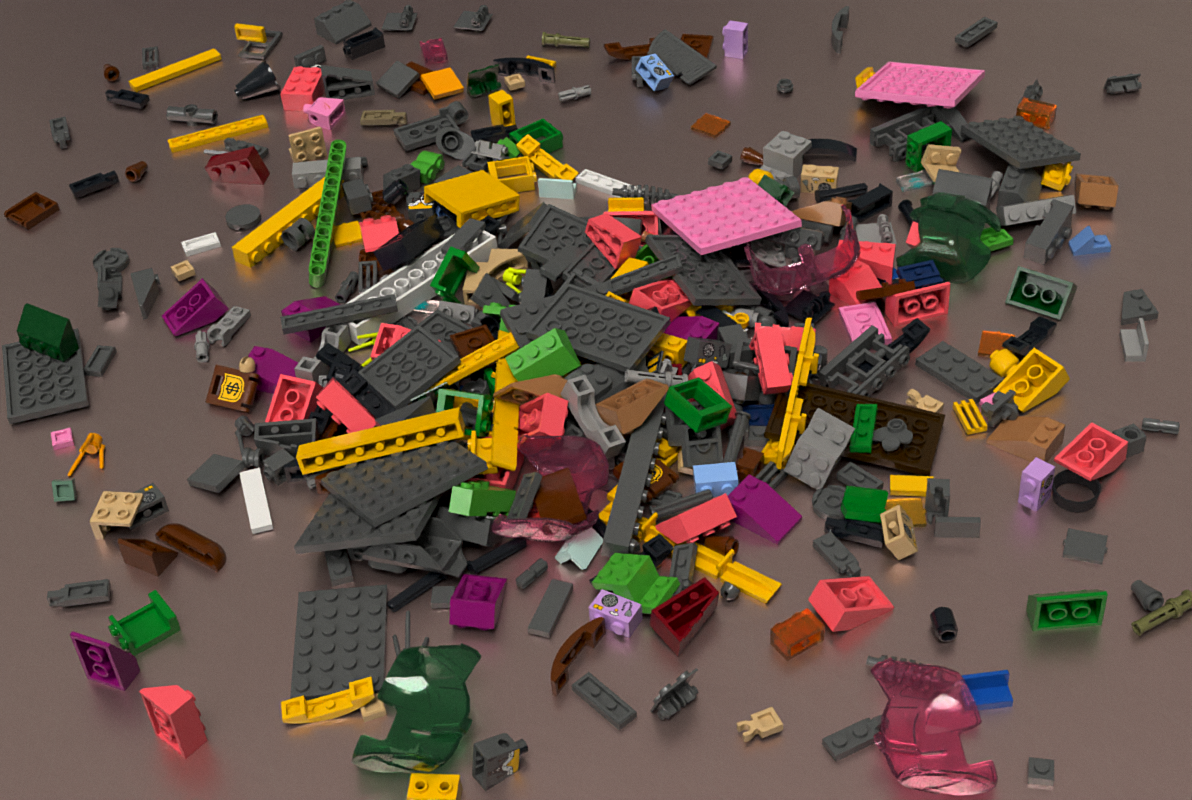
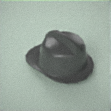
M444 127L436 135V145L439 150L456 159L464 160L475 147V142L471 136L453 127Z

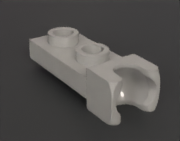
M233 306L216 325L213 324L207 330L209 343L213 344L217 340H222V347L226 346L232 340L231 336L251 316L250 310Z

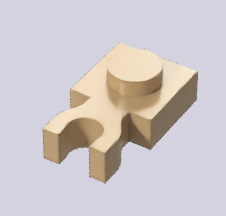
M773 707L752 714L751 721L738 722L737 730L738 732L748 730L743 733V740L747 742L757 734L762 739L782 731L783 723Z

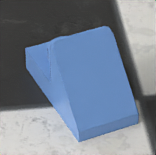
M1090 226L1084 228L1068 242L1073 256L1111 251V244L1107 236H1094Z

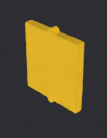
M358 221L335 226L333 240L336 248L362 242Z

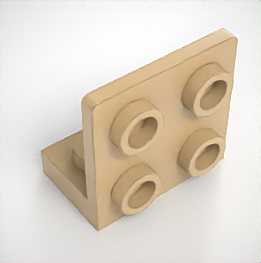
M320 126L288 136L291 146L289 153L294 163L307 162L327 156L323 131Z
M928 144L921 164L932 181L935 182L938 169L959 172L956 164L962 151L959 147Z
M103 491L89 521L95 538L104 540L111 526H132L144 498L143 494Z

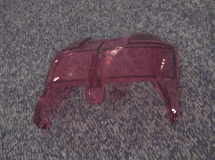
M846 205L841 206L847 222L842 244L817 256L814 255L810 245L802 244L798 249L801 261L791 265L770 269L755 256L750 246V241L746 242L744 250L751 264L750 270L758 289L772 295H791L799 290L830 279L835 280L846 274L857 262L861 253L856 232L853 230L850 209L847 210ZM813 272L816 278L815 282L812 281L811 273Z
M524 433L518 440L517 450L527 457L542 477L569 467L587 519L571 524L558 519L540 518L535 500H533V506L528 512L527 518L505 519L502 514H499L492 524V532L503 537L540 542L569 540L586 532L596 523L600 512L597 509L587 515L592 493L604 486L608 481L609 463L601 446L593 440L570 435L528 436Z
M892 658L877 663L871 669V674L878 681L888 698L881 718V732L874 734L873 737L878 749L885 755L891 772L899 783L909 789L955 796L985 793L996 787L998 776L994 762L989 760L970 765L967 763L960 734L980 725L982 720L975 700L959 672L942 666L892 660ZM942 753L941 755H930V756H922V755H921V754Z

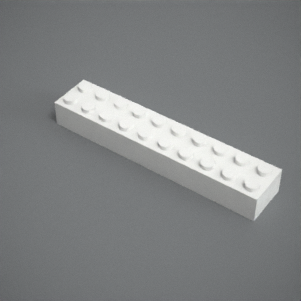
M483 230L466 248L465 252L475 262H487L491 249H498L496 236ZM452 236L347 302L352 303L394 294L398 312L344 322L343 324L348 325L350 339L358 345L365 343L371 338L357 339V336L377 333L381 323L393 324L415 310V307L418 308L417 306L424 301L427 302L436 296L435 290L430 284L445 257L441 252V248Z

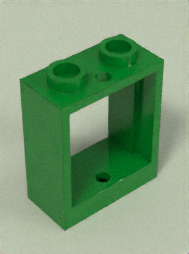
M540 119L509 133L510 140L515 144L527 134L533 139L542 136L546 137V139L539 141L540 148L548 154L563 147L562 132L545 119Z
M940 121L907 135L906 165L916 173L924 170L925 168L921 164L923 155H921L922 146L934 141V145L951 146L952 129Z
M699 377L669 387L664 404L696 433L726 423L732 405ZM694 398L705 409L699 411L687 400Z
M439 389L436 412L453 409L454 396L479 400L475 430L465 428L464 435L471 436V432L476 431L477 437H486L491 429V422L489 420L490 412L493 410V395L453 389Z

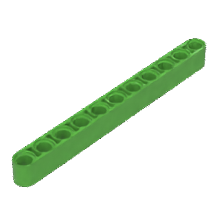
M343 140L332 141L329 151L309 264V284L315 288L322 287L326 282L346 163V143Z

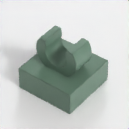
M74 478L55 479L52 481L54 502L77 499Z

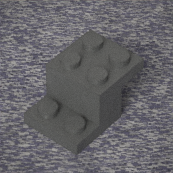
M697 401L690 402L699 411L705 409ZM665 405L668 446H682L683 467L722 463L723 451L720 425L696 433Z

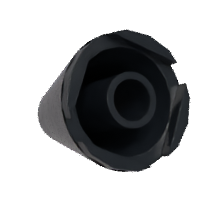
M263 61L235 85L236 89L234 92L238 99L246 100L279 91L281 87L277 84L276 77L266 61Z

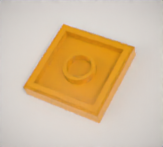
M450 67L421 75L422 82L434 100L464 92L463 85Z

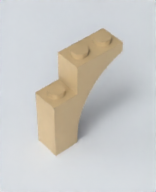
M491 249L488 262H476L480 267L477 273L467 271L463 286L464 304L478 305L470 298L485 273H488L490 277L500 280L503 278L505 270L509 267L527 269L529 262L525 256L518 252V249Z

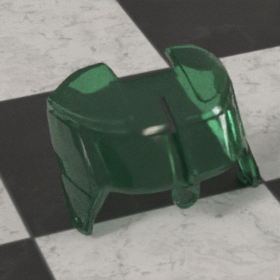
M937 192L932 196L921 198V206L910 213V217L913 220L919 219L920 243L897 257V266L902 267L933 260L940 273V278H945V282L957 284L972 280L985 268L991 258V250L980 240L984 225L987 223L996 232H1000V219L982 203L966 198L963 195Z
M463 643L460 645H442L438 647L418 646L402 650L396 657L377 695L380 701L397 710L389 733L385 740L361 735L354 749L351 763L366 770L383 773L430 772L443 766L453 756L460 740L466 735L472 724V719L469 718L470 697L465 682L481 659L479 652ZM412 730H415V731L430 733V735H424V734L413 733V732H411V731H412Z

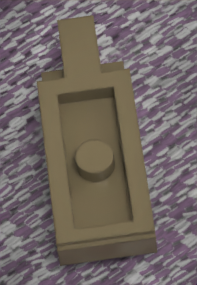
M395 110L363 111L360 119L361 126L407 124L408 121L406 112H395Z

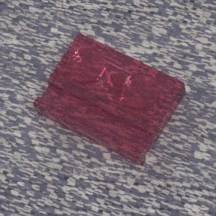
M442 38L426 41L427 43L423 44L420 42L425 64L431 60L432 62L448 60Z

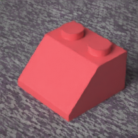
M391 215L382 216L381 219L377 220L367 218L363 222H359L365 252L375 251L399 233L397 221Z
M856 258L829 275V293L849 305L864 304L872 300H858L856 297L857 291L882 287L870 266Z

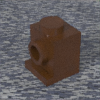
M744 447L743 458H739L736 465L738 480L741 481L748 475L756 477L764 468V453Z

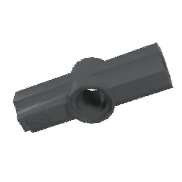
M190 104L185 107L169 106L166 117L170 121L186 122L188 126H196L200 123L216 124L218 113L214 109H201L197 105Z

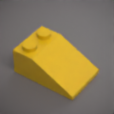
M1033 348L993 390V393L1000 391L1006 394L1010 389L1015 391L1014 403L1018 405L1017 410L1024 413L1057 394L1070 378L1062 365L1036 348Z

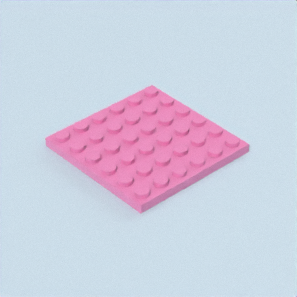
M888 62L855 90V97H859L862 100L877 99L879 102L889 100L897 104L909 102L911 105L927 104L928 107L939 105L950 109L954 108L985 77V70Z
M746 177L740 178L738 181L725 182L720 186H711L705 190L693 191L691 194L678 195L672 199L660 200L658 203L651 204L652 212L700 255L802 227V221L799 217L750 178Z

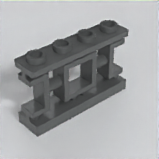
M925 106L871 128L870 144L878 147L886 144L889 147V156H893V161H901L906 158L907 135L933 125L934 115L930 114V109ZM934 141L923 145L922 151L926 150L928 144L934 145Z
M801 219L802 227L760 239L820 250L823 243H831L834 225Z
M871 325L819 371L820 385L833 389L840 384L848 389L847 392L869 397L873 392L879 390L889 378H892L902 366L908 364L910 360L909 347L906 345L903 347V345L899 344L895 349H891L884 345V334L881 333L879 335L878 328ZM873 348L877 352L873 354L869 350ZM885 356V357H887L889 360L886 362L885 360L882 359V357ZM865 360L874 365L868 373L857 368ZM846 372L850 374V376L847 378L843 375V373ZM860 380L863 383L859 386L855 381Z

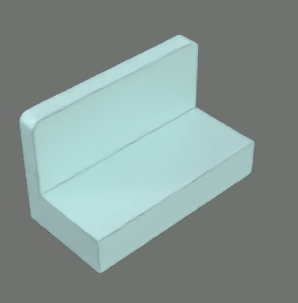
M539 178V197L574 199L577 183H573L572 180Z
M586 522L573 529L555 556V559L560 564L571 559L581 570H584L602 545L603 538Z

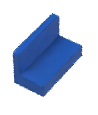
M1001 670L962 675L959 695L964 711L973 712L1012 707L1013 698L1008 687L1009 671Z

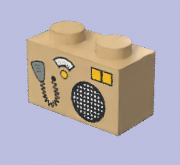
M803 165L801 192L815 193V190L824 191L838 188L839 167Z
M897 505L881 513L885 545L894 556L901 560L918 552L913 521L903 508Z

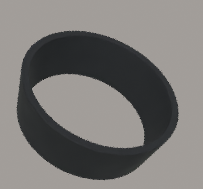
M1069 469L1061 471L1054 477L1052 494L1055 503L1059 507L1070 512H1085L1095 506L1101 492V485L1098 479L1089 481ZM1066 483H1079L1088 487L1095 497L1088 501L1076 502L1065 499L1056 490L1059 486Z

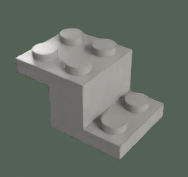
M781 131L763 147V166L759 169L770 172L774 180L780 179L783 181V178L790 176L797 178L802 173V157L812 147V141L789 132Z
M818 408L808 428L798 439L783 471L816 490L824 488L830 473L840 461L856 428Z

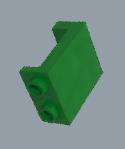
M450 246L430 286L435 290L437 296L443 298L442 301L460 304L461 302L454 295L467 270L477 273L480 267L465 251Z
M156 590L148 594L150 604L119 621L113 615L108 617L111 624L108 626L111 635L113 638H119L118 643L122 650H128L134 656L181 631L176 615Z

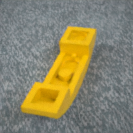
M528 134L516 144L518 150L524 156H528L529 161L533 162L537 169L551 179L573 181L579 175V172L567 163L565 165L561 164L541 149L540 143Z
M367 677L350 682L349 689L308 701H306L304 695L282 701V720L284 723L291 724L313 723L337 718L353 712L375 698L372 677Z

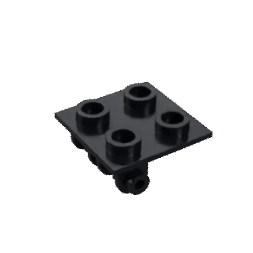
M803 290L785 306L787 314L804 322L807 318H812L811 323L815 324L835 304L830 302L831 295L828 291H823L817 296Z

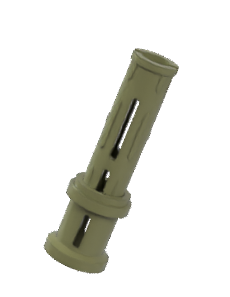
M543 32L542 46L555 45V47H560L562 45L589 48L590 38L561 36L559 33L547 34Z
M1184 590L1180 596L1166 600L1164 606L1132 622L1133 631L1140 636L1172 617L1179 618L1183 615V612L1189 609L1192 610V592Z

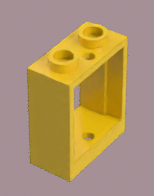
M528 156L487 162L489 174L516 193L535 190L534 183L537 182L536 172L534 171L533 162L530 163ZM524 173H526V175H524V176H517V177H511V178L498 179V177H504V176H511V175H517V174H524Z

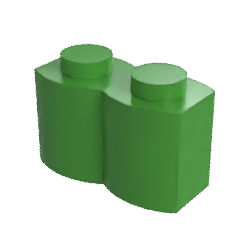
M424 150L411 165L420 169V182L429 184L435 179L436 174L444 168L445 162L442 154Z

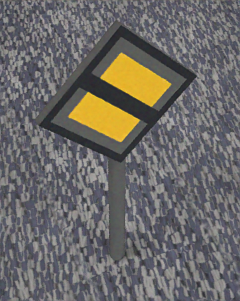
M660 351L651 358L646 356V367L649 372H660L664 351Z

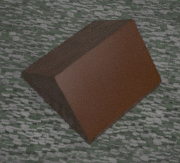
M118 539V545L126 564L157 577L175 560L179 553L147 539Z

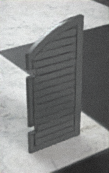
M666 29L655 37L647 55L656 54L676 76L682 75L680 79L688 85L693 84L717 68V65Z

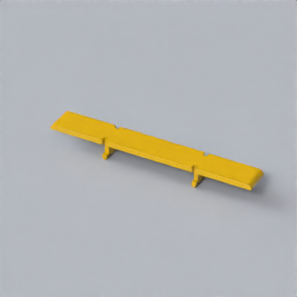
M807 318L805 321L778 445L776 468L780 470L783 461L792 452L797 430L799 434H803L805 431L807 415L802 413L800 416L803 399L797 398L799 385H807L809 370L812 371V374H817L819 354L814 353L813 356L815 332L811 326L812 318Z
M499 330L498 339L508 334V332ZM517 349L496 360V373L492 372L491 377L495 378V392L513 382H519L513 376L505 357L514 353ZM494 398L493 429L487 434L488 437H492L491 465L515 471L517 465L519 405Z
M612 501L598 514L606 524L608 523L613 505ZM656 512L649 519L643 516L642 519H637L640 527L638 536L633 535L636 541L641 542L644 540L645 544L658 534H661L673 548L677 545L687 544L686 541L677 544L656 530L655 525L658 518ZM694 542L698 546L695 570L716 580L720 577V582L724 583L727 581L738 588L740 592L765 604L782 586L781 583L736 561L732 563V556L735 554L733 549L723 556ZM672 550V552L668 555V556L671 557V558H672V555H673V550Z

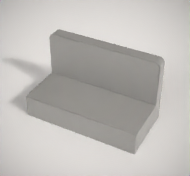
M1139 318L1137 329H1120L1119 336L1125 362H1146L1149 341L1144 320Z

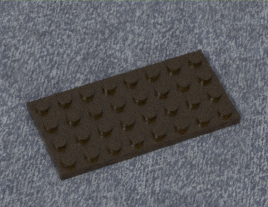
M807 383L806 386L799 385L797 398L803 399L800 416L802 413L807 415L805 430L808 428L818 408L853 427L856 404H877L878 413L875 430L887 427L888 422L892 419H902L907 425V430L913 434V439L909 444L901 443L896 450L889 452L883 449L882 442L873 441L871 453L850 452L849 441L842 456L923 476H930L945 414ZM791 387L788 392L778 394L765 429L764 438L780 441ZM798 430L796 433L794 445H796L798 439L802 435L799 434Z

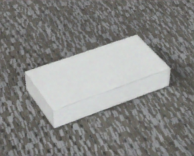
M216 232L181 242L186 257L221 247Z

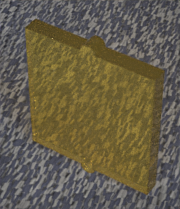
M921 498L887 500L885 505L886 511L900 505L912 519L914 527H926V510L923 509Z

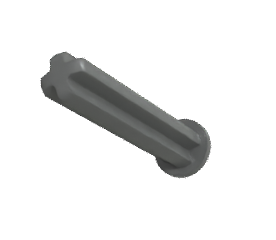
M743 411L735 412L736 419L722 463L736 462L747 422L751 419L750 414Z
M707 489L653 508L649 506L650 515L652 516L656 512L658 518L710 501L713 499V495Z

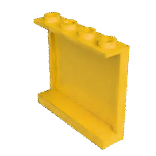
M484 170L424 186V203L435 200L457 215V226L459 228L469 218L481 221L488 215L492 218H497L519 211L520 195Z

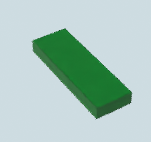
M856 404L853 427L856 429L851 437L850 452H872L878 413L877 404Z

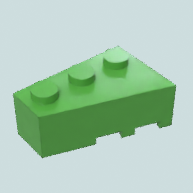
M477 480V482L469 481V483L461 482V485L452 487L449 512L466 516H486L487 512H493V516H499L500 514L508 516L516 491L490 486V482L484 480Z

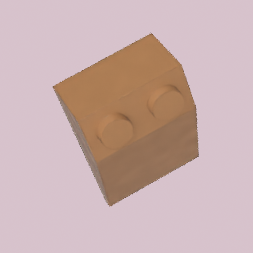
M1076 174V201L1081 207L1091 208L1092 205L1099 206L1100 209L1109 210L1110 207L1116 206L1119 185L1113 177Z
M836 197L832 198V200L791 212L800 219L843 226L845 225L846 218L850 216L852 202H847V198Z
M553 374L513 382L495 392L493 397L520 406L545 393L562 398L560 393L567 380L563 379L560 375Z
M646 378L595 405L599 416L607 425H616L620 433L626 435L642 425L668 391L669 387L667 384Z
M1018 416L1012 421L1008 419L1003 420L986 440V443L1029 462H1032L1036 457L1048 462L1063 443L1066 425L1048 417Z

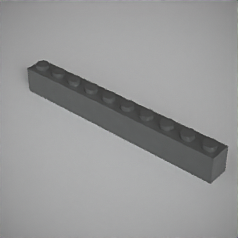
M666 393L642 425L635 428L631 433L602 543V556L611 557L614 553L629 554V552H634L636 540L633 539V535L638 536L640 523H637V519H642L644 506H641V503H646L648 490H645V487H650L652 474H649V471H654L656 459L653 456L658 455L660 443H657V440H662L664 430L661 424H666L664 404Z

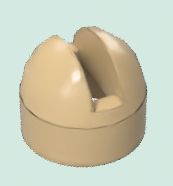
M248 356L243 357L239 363V370L245 373L255 371L254 359Z

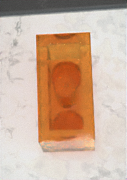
M1023 98L1017 107L1016 116H1022L1026 121L1032 122L1038 128L1049 130L1055 121L1057 105Z
M806 608L801 612L795 613L782 623L774 625L770 629V644L786 661H789L824 640L825 625Z

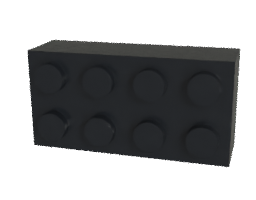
M436 214L406 227L373 251L383 271L390 268L393 271L401 267L403 263L407 265L415 261V258L424 254V251L432 248V245L441 241L440 237L445 234V231Z

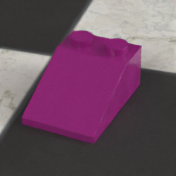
M202 278L162 315V318L173 335L178 336L215 322L229 308L218 292Z
M323 296L294 301L284 308L281 313L282 316L341 304ZM326 326L299 331L295 334L311 343L322 335Z
M703 316L676 317L671 321V324L664 333L688 340V337L717 340L719 323Z
M254 346L248 355L255 362V371L251 373L260 375L259 379L250 378V381L258 383L256 391L274 394L280 374L296 377L294 368L298 362L273 349Z
M748 475L728 495L737 516L730 521L777 545L802 520V515L774 489L751 475Z
M464 574L450 599L449 624L456 625L459 628L478 627L480 630L494 629L499 619L507 578Z
M73 631L70 633L87 679L126 691L140 672L136 657L110 643Z

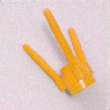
M89 433L86 441L79 449V456L67 474L69 477L73 474L86 452L95 454L99 451L100 469L104 468V450L106 446L102 444L103 438L99 434Z

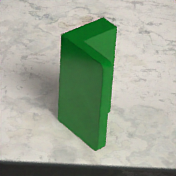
M846 486L840 509L846 519L882 523L880 514L886 511L885 505L888 492L886 490Z

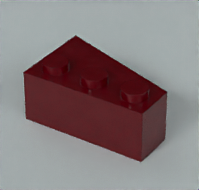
M254 146L211 156L205 166V170L213 182L264 185L270 175L269 170Z
M704 577L651 610L650 626L677 657H679L717 608L719 591Z

